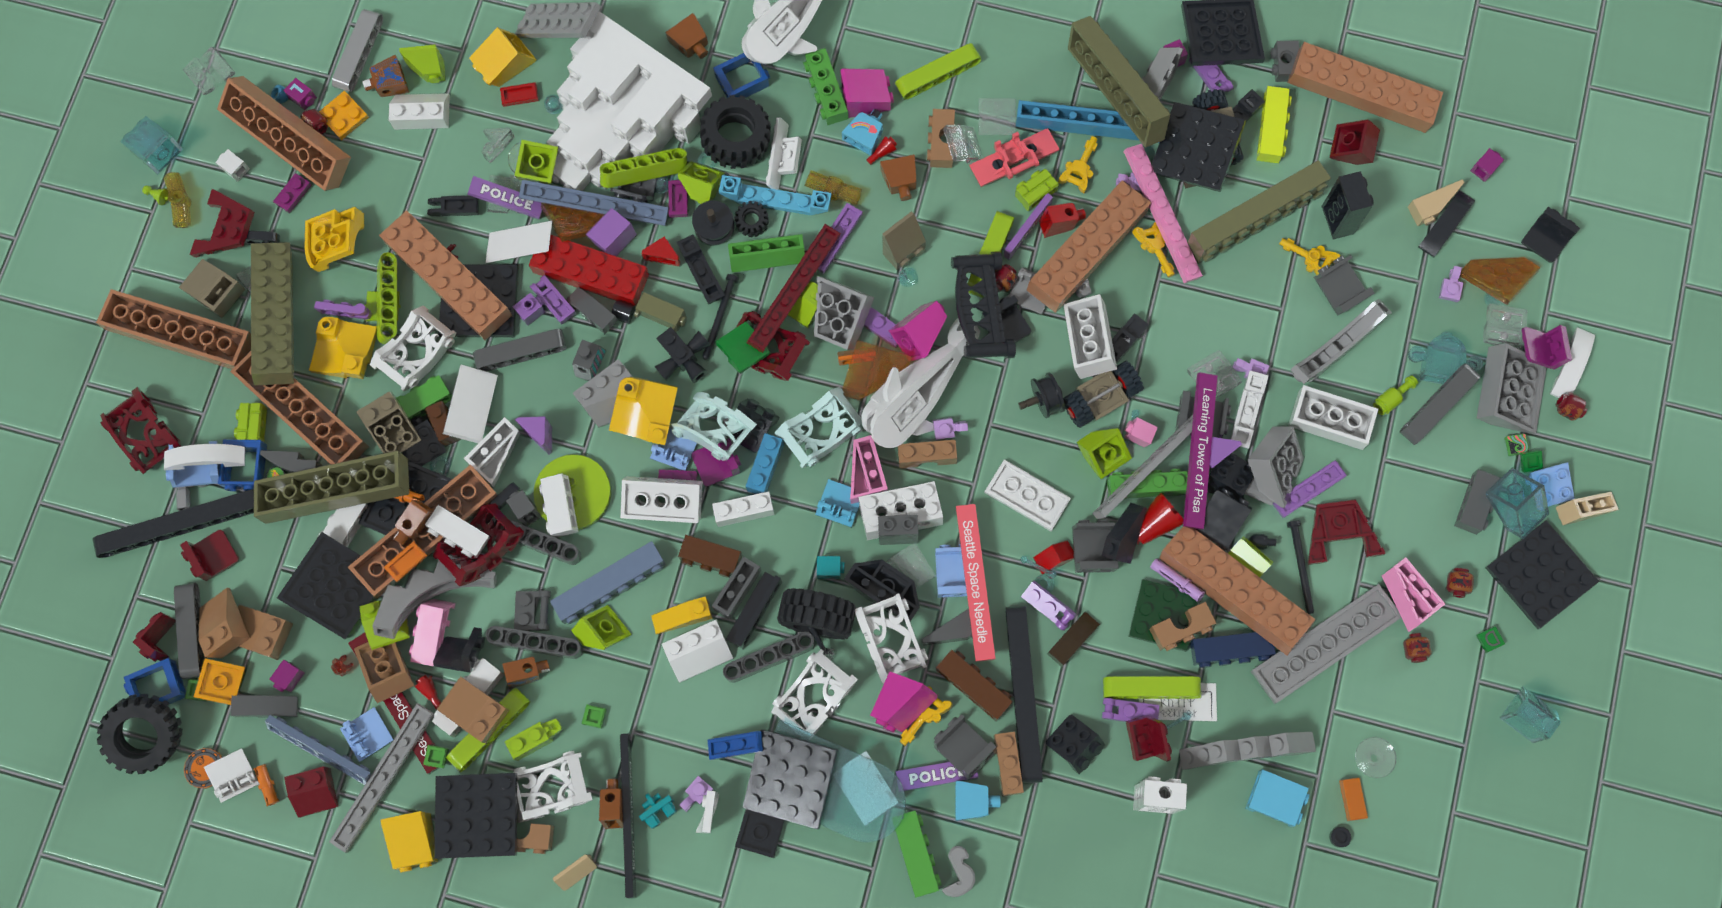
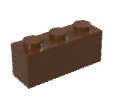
M685 534L678 557L684 565L693 567V564L701 566L700 569L703 571L711 572L714 570L719 572L718 575L730 578L741 561L742 553L741 551Z

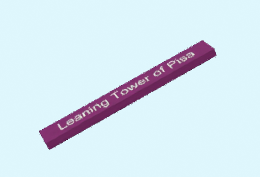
M1201 372L1197 373L1183 521V527L1204 529L1218 378L1217 375Z

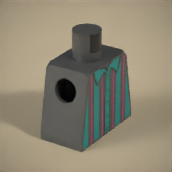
M582 340L572 363L575 377L587 381L595 377L606 349L597 344Z

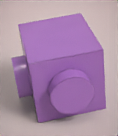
M531 293L513 306L516 313L527 326L545 313L542 307L544 305L542 300L538 296L534 298Z

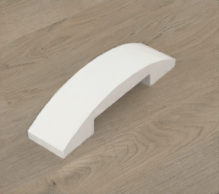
M1578 327L1575 329L1569 344L1571 345L1572 361L1562 366L1550 395L1559 398L1562 394L1574 393L1589 359L1595 339L1594 334Z
M1249 371L1231 435V440L1241 441L1242 445L1240 447L1247 449L1250 447L1256 417L1268 380V375Z
M197 444L177 447L164 452V470L185 469V466L224 464L225 467L245 466V447L237 445Z

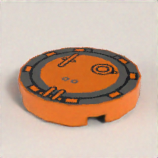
M207 748L196 750L189 755L184 766L185 778L189 784L197 788L207 789L212 787L213 785L204 766L221 759L222 755L213 749Z

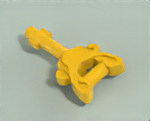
M1091 136L1090 140H1087L1084 146L1086 149L1080 160L1066 163V170L1060 175L1058 183H1072L1079 186L1080 192L1085 193L1088 179H1091L1093 176V171L1090 170L1087 161L1092 151L1095 152L1098 145L1096 137ZM1070 174H1076L1077 176L1082 177V179H1079V178H1077V177H1075V176H1072V175H1070Z
M1156 222L1145 230L1140 227L1134 228L1132 233L1141 242L1140 247L1152 254L1155 253L1162 265L1160 268L1163 273H1166L1168 278L1172 277L1175 274L1173 272L1174 267L1168 262L1161 250L1165 246V241ZM1154 235L1155 238H1147V236Z
M1282 238L1279 245L1283 246L1282 249L1288 252L1291 250L1305 257L1306 270L1308 272L1314 271L1316 275L1319 274V269L1326 265L1330 267L1331 263L1341 256L1336 252L1325 251L1324 246L1321 245L1307 251L1294 244L1295 241L1289 238L1287 240ZM1321 258H1325L1322 266L1319 267V260Z
M937 698L932 704L938 707V709L934 710L928 707L912 724L909 730H904L899 742L904 746L908 742L911 743L915 739V733L924 722L932 723L934 721L939 723L941 721L940 715L949 711L953 707V703L951 701H941Z

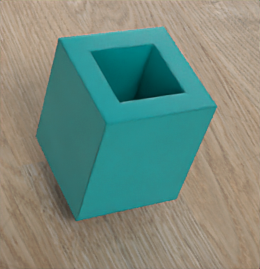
M817 556V579H841V573H845V562H841L840 556Z

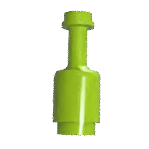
M1410 375L1405 378V383L1398 389L1390 387L1376 398L1373 407L1378 409L1377 413L1382 416L1389 414L1403 402L1402 394L1410 388L1414 389L1418 384L1417 379Z

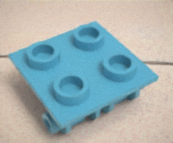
M828 479L822 498L818 502L815 515L852 528L859 509V502L851 504L850 486Z

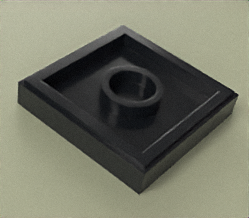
M746 809L735 847L774 858L785 820Z

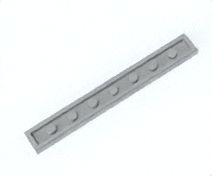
M1193 415L1093 512L1097 519L1105 518L1192 432Z
M419 703L416 704L329 843L348 853L435 713Z

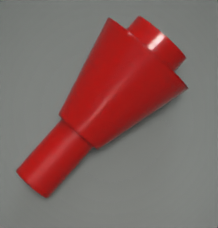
M885 136L875 152L866 161L871 165L878 158L896 151L895 146H897V143L891 136L889 138Z
M424 675L416 680L417 685L414 687L430 700L437 710L441 702L437 697L432 676L427 677Z

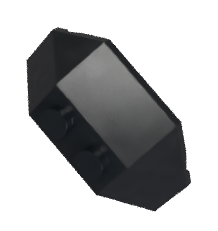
M882 559L854 563L844 578L845 582L874 604L894 597L899 593L901 599L905 598L909 610L906 612L910 622L920 608L915 582ZM896 604L884 608L887 613L892 609L894 616L899 614V608Z

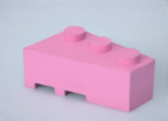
M871 435L853 440L851 504L859 502L860 496L888 491L876 446Z
M1406 557L1382 575L1408 632L1419 626L1445 605L1443 600Z
M431 599L418 606L416 612L418 621L413 629L414 644L411 645L409 655H411L410 662L434 666L433 660L443 642L445 627L450 626L451 621L447 620L450 608L454 609L456 603Z

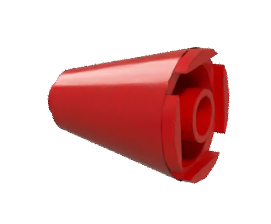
M1161 493L1156 496L1146 510L1137 544L1141 542L1144 545L1183 525L1184 519Z

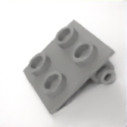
M1021 268L1009 298L1015 295L1018 305L1042 315L1046 305L1027 291L1029 281L1036 273Z

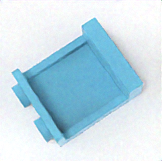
M1262 769L1258 771L1245 809L1288 824L1289 827H1295L1296 824L1299 825L1303 813L1300 812L1302 806H1305L1308 802L1309 794L1307 792L1309 788Z

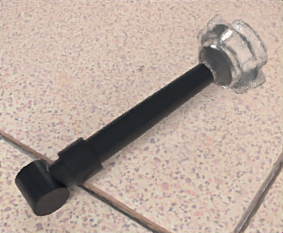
M807 626L819 648L824 651L823 655L831 661L834 658L833 655H835L834 649L825 648L816 628Z

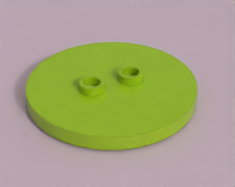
M565 455L548 463L539 473L534 485V502L540 515L547 521V515L543 511L544 498L539 489L541 485L540 479L564 474L569 476L578 530L587 528L597 522L607 510L611 498L610 481L603 468L594 460L582 455Z

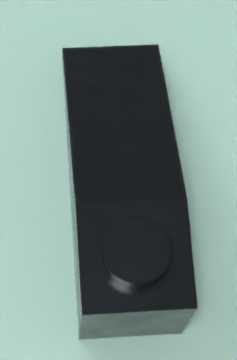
M1134 503L1128 505L1106 537L1101 556L1131 564L1147 507Z

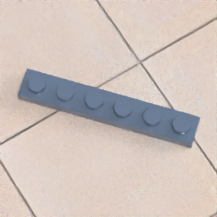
M269 715L265 720L267 729L364 785L369 780L371 774L366 766L356 765L350 757L337 754L336 750L331 746H323L318 739L313 736L308 737L304 735L303 731L298 727L293 726L292 728L288 726L286 721L280 717L274 718Z

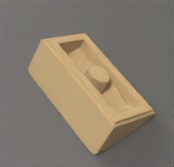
M585 854L553 877V880L562 890L566 891L595 870L597 865L590 855Z

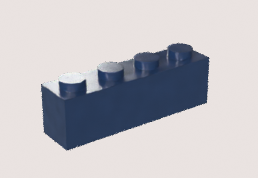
M1256 632L1193 639L1190 642L1193 665H1199L1200 668L1211 667L1213 663H1219V666L1231 665V661H1239V664L1250 663L1251 659L1257 658L1261 662L1268 660L1276 654L1275 647Z

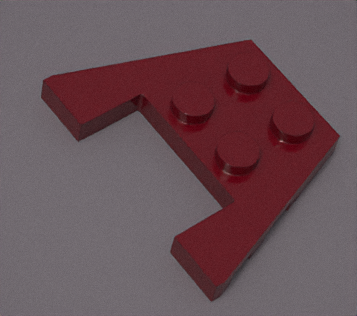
M212 189L207 205L221 208L210 241L194 240L189 255L195 258L205 253L207 255L214 254V251L217 250L226 251L244 246L255 214L251 209Z
M1356 500L1316 505L1308 565L1327 562L1325 542L1362 538L1366 558L1385 555V550L1383 547L1381 548L1376 534L1372 532L1367 523L1368 520Z

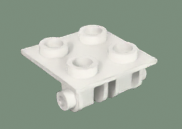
M242 748L204 766L214 787V793L221 803L259 784Z

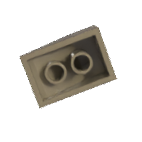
M912 211L882 234L883 255L896 270L906 267L913 257H918L925 251L926 241Z

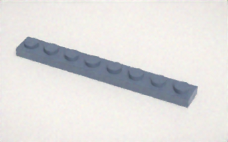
M522 180L519 199L603 215L613 208L625 219L666 226L669 210L668 207L527 180Z

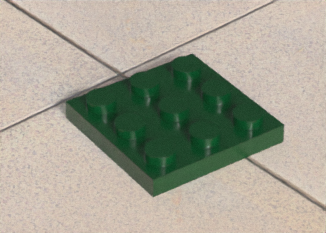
M1142 579L1128 637L1156 644L1149 629L1169 618L1176 628H1187L1188 619L1185 612L1197 606L1198 602L1185 592H1180L1178 588ZM1182 640L1176 643L1177 647L1174 649L1186 652L1189 642L1184 643Z

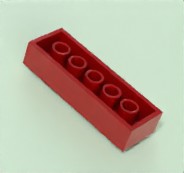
M550 235L549 251L533 254L529 263L530 269L535 274L545 275L547 278L635 306L638 304L649 277L646 266Z

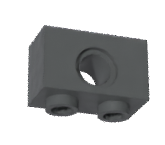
M1299 40L1276 41L1274 48H1271V59H1274L1272 75H1275V82H1288L1299 50Z
M523 490L512 493L509 499L506 500L523 525L528 527L542 518L531 499Z

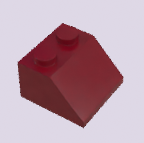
M1369 119L1337 124L1329 158L1355 165L1373 163L1380 129Z
M323 766L284 777L288 798L298 818L338 807L331 768Z

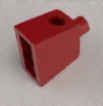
M1074 203L1047 206L1039 220L1044 238L1073 230L1078 221L1086 219V213L1083 208L1076 210Z

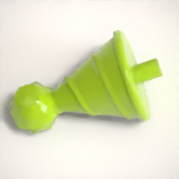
M148 185L142 188L144 194L152 195L161 206L165 205L166 201L169 200L170 191L167 188L153 190Z

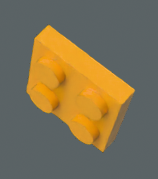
M345 90L319 111L328 120V127L341 141L369 118L365 111Z
M205 658L194 698L231 705L232 696H238L245 667Z

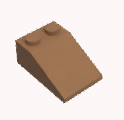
M230 588L224 589L200 607L199 643L205 657L223 658L250 638Z
M238 605V610L250 637L239 647L278 660L293 623Z
M369 642L354 648L367 687L377 703L414 686L396 642L374 650L370 648Z
M461 676L437 708L439 712L483 743H487L509 712V709Z

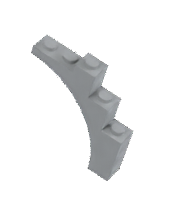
M1380 299L1374 301L1327 343L1296 364L1291 369L1294 378L1303 384L1316 380L1327 368L1366 338L1392 312Z
M439 560L434 573L428 570L414 569L407 589L399 585L387 586L373 623L374 635L394 639L400 626L409 614L420 604L443 592L463 587L495 588L497 583L496 572H490L488 569L480 574V579L459 587L455 582L456 578Z
M1289 732L1271 736H1254L1239 740H1222L1179 750L1182 770L1237 761L1316 752L1313 732Z

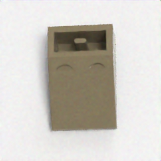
M204 259L198 263L179 286L181 290L221 318L246 290L238 281Z
M391 391L356 411L383 454L393 451L401 453L421 441L404 409Z

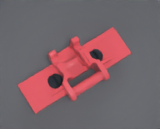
M1048 128L1021 141L1017 131L1012 134V140L1002 145L1000 140L994 142L996 152L970 164L969 167L980 187H983L1004 176L1012 179L1014 175L1033 166L1037 167L1039 166L1038 160L1060 149ZM1024 159H1027V160H1028V161H1026V162H1024V163H1022V164H1020V165H1017V166H1015V167H1013V168H1011V169L1009 168V166H1011V165H1013V164H1015V163H1018L1019 161H1022V160H1024Z

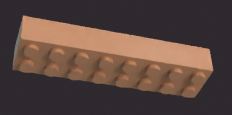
M1304 42L1299 48L1287 82L1424 133L1434 124L1443 92L1307 42Z
M244 76L227 79L217 108L218 111L324 191L339 188L351 159L348 154Z
M1122 180L1029 281L1027 291L1053 312L1057 313L1063 304L1067 302L1144 217L1151 202Z
M407 210L379 235L384 243L484 340L490 337L512 316L509 309Z
M113 289L110 290L96 321L99 326L107 331L229 369H233L251 351V333L249 331Z
M251 351L230 371L331 465L358 459L369 448L362 439L295 378L294 384L254 385L251 375Z
M470 464L424 504L433 510L439 505L468 523L478 514L480 508L488 505L497 494ZM425 526L416 538L409 537L404 545L394 539L399 531L395 527L349 565L348 568L367 590L378 599L385 593L388 585L393 586L397 583L384 569L388 562L413 541L429 556L435 551L437 544L444 541L445 538L440 535L438 537L431 535L427 532L429 528Z
M1182 527L1162 550L1160 560L1184 578L1192 580V583L1203 590L1206 595L1286 656L1289 655L1316 620L1194 528Z

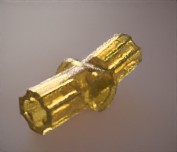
M810 170L804 185L816 191L831 193V200L840 199L855 205L859 202L862 192L861 188L846 184L837 177H827Z
M170 172L166 174L164 181L168 191V200L171 202L173 226L176 228H187L191 225L189 209L191 199L187 196L180 173Z

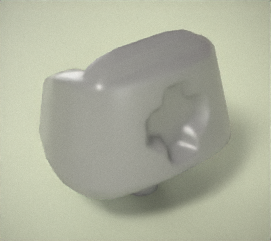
M1088 279L1075 292L1080 298L1091 294Z

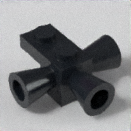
M669 327L656 338L671 357L654 366L666 381L678 366L683 372L687 371L692 383L698 382L707 374V370L696 362L697 358L694 355L710 346L700 331L694 335L687 345L672 327Z

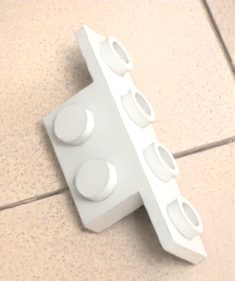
M781 117L776 118L768 175L766 177V185L776 190H779L781 175L797 173L802 139L799 137L787 138L789 125Z

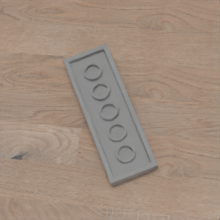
M597 2L530 4L526 9L523 19L519 22L515 34L519 38H585L601 6Z

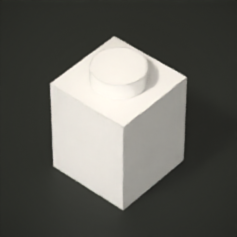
M229 149L222 153L215 162L237 182L250 169L243 160Z

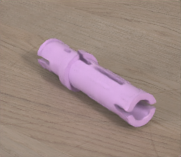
M1155 559L1151 564V569L1179 588L1180 592H1185L1197 602L1205 595V592L1195 586L1192 580L1184 578L1160 559Z

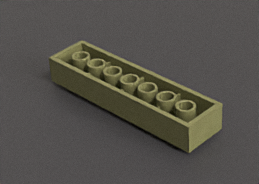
M1091 16L1073 22L1068 44L1070 53L1145 148L1163 141L1170 118L1169 110L1153 94L1148 84L1141 79L1139 73L1129 64L1128 59L1124 58L1118 47L1112 43L1109 36L1100 28L1098 22H1095Z
M1320 161L1312 163L1193 231L1187 243L1197 263L1210 261L1216 253H1224L1230 248V245L1234 243L1236 245L1240 244L1246 239V236L1257 234L1265 225L1269 227L1279 217L1285 218L1290 215L1293 209L1297 207L1300 209L1307 205L1309 200L1320 198L1331 179Z
M290 242L251 244V375L254 385L294 384L293 265Z
M393 451L255 480L254 517L268 524L409 495L408 458L399 451Z

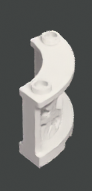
M424 305L410 312L409 317L400 329L401 335L396 340L392 338L383 347L376 350L370 366L374 369L379 368L399 384L403 391L417 386L419 381L431 371L447 349L455 342L456 332L454 330L451 331L428 312L429 309ZM424 320L431 325L429 328L423 322ZM435 329L443 334L439 342H436V338L439 337L438 334L435 333L430 336ZM418 332V336L420 337L413 338L415 333ZM425 340V358L406 361L408 350L405 345L408 342L418 344ZM400 351L403 352L402 357L400 355L396 356ZM401 367H403V368H402V373H403L404 375H405V373L408 372V371H410L411 373H410L409 375H407L406 377H403V376H402L400 373H398L397 371H398Z
M899 593L894 597L870 606L855 609V614L866 642L870 641L867 646L883 684L889 671L899 675L923 666V668L927 667L925 662L928 660L926 651L919 647L906 612L909 610L905 598L901 599ZM896 604L899 608V614L894 616L891 609L888 614L889 619L885 618L884 608ZM880 610L881 617L866 616ZM903 619H905L908 629L900 624ZM879 625H881V626H882V632H881V634H880V635H875V634L873 633L874 630H875V629H878V630L880 631ZM886 627L892 628L904 635V641L898 653L888 647L877 648V645L886 636ZM911 638H912V641H913V643H914L915 648H914V647H909V646H910V643H911ZM885 653H890L893 656V658L891 659L890 655L888 658H883V655ZM910 654H915V655H916L915 657H912V658L909 657Z
M822 649L817 654L813 652L806 660L808 664L797 680L783 696L779 695L772 703L774 707L771 713L776 714L798 733L802 740L810 741L820 730L824 721L829 717L827 714L831 716L836 711L842 699L849 694L858 680L853 675L849 677L823 655L824 651ZM817 664L822 667L821 672L816 670ZM825 671L828 672L827 677H824ZM811 672L813 677L806 678ZM823 683V696L828 703L827 706L821 703H814L806 707V686ZM829 685H831L829 690H834V695L828 694ZM797 690V697L792 696L793 693ZM787 702L793 704V707L788 711H795L797 709L799 711L792 718L782 710ZM816 708L818 715L814 716L813 711L808 714L807 711ZM800 717L806 730L795 719Z
M574 751L563 753V757L537 767L514 769L513 773H517V780L525 777L529 778V783L527 785L522 784V786L531 789L530 793H520L517 781L518 823L545 817L552 810L555 813L569 810L573 806H580L592 801L591 792H586L579 758L582 757L581 753L575 754ZM551 774L557 776L565 783L558 792V802L555 801L552 795L540 792L543 784ZM565 791L568 792L567 798L565 797ZM538 796L546 798L545 805L541 804L543 799H537ZM521 797H528L525 811Z

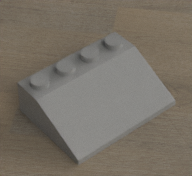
M1507 343L1489 347L1477 419L1490 425L1532 435L1536 434L1547 367L1529 362L1524 351Z

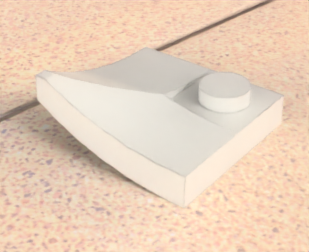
M707 790V795H703L702 807H705V811L696 829V833H711L712 818L719 800V794L716 791Z

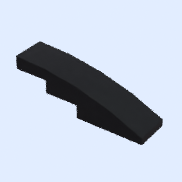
M1135 313L1112 339L1116 365L1150 326Z

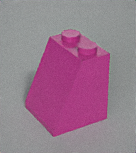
M840 69L841 86L848 110V118L856 117L860 112L867 115L871 114L873 109L879 112L891 110V103H894L893 94L888 91L890 80L889 76H885L884 69Z
M933 301L921 305L888 331L909 362L928 356L947 315L944 307L938 301Z
M889 671L870 716L875 718V723L883 726L885 730L892 733L897 730L903 733L937 699L938 695L923 683Z

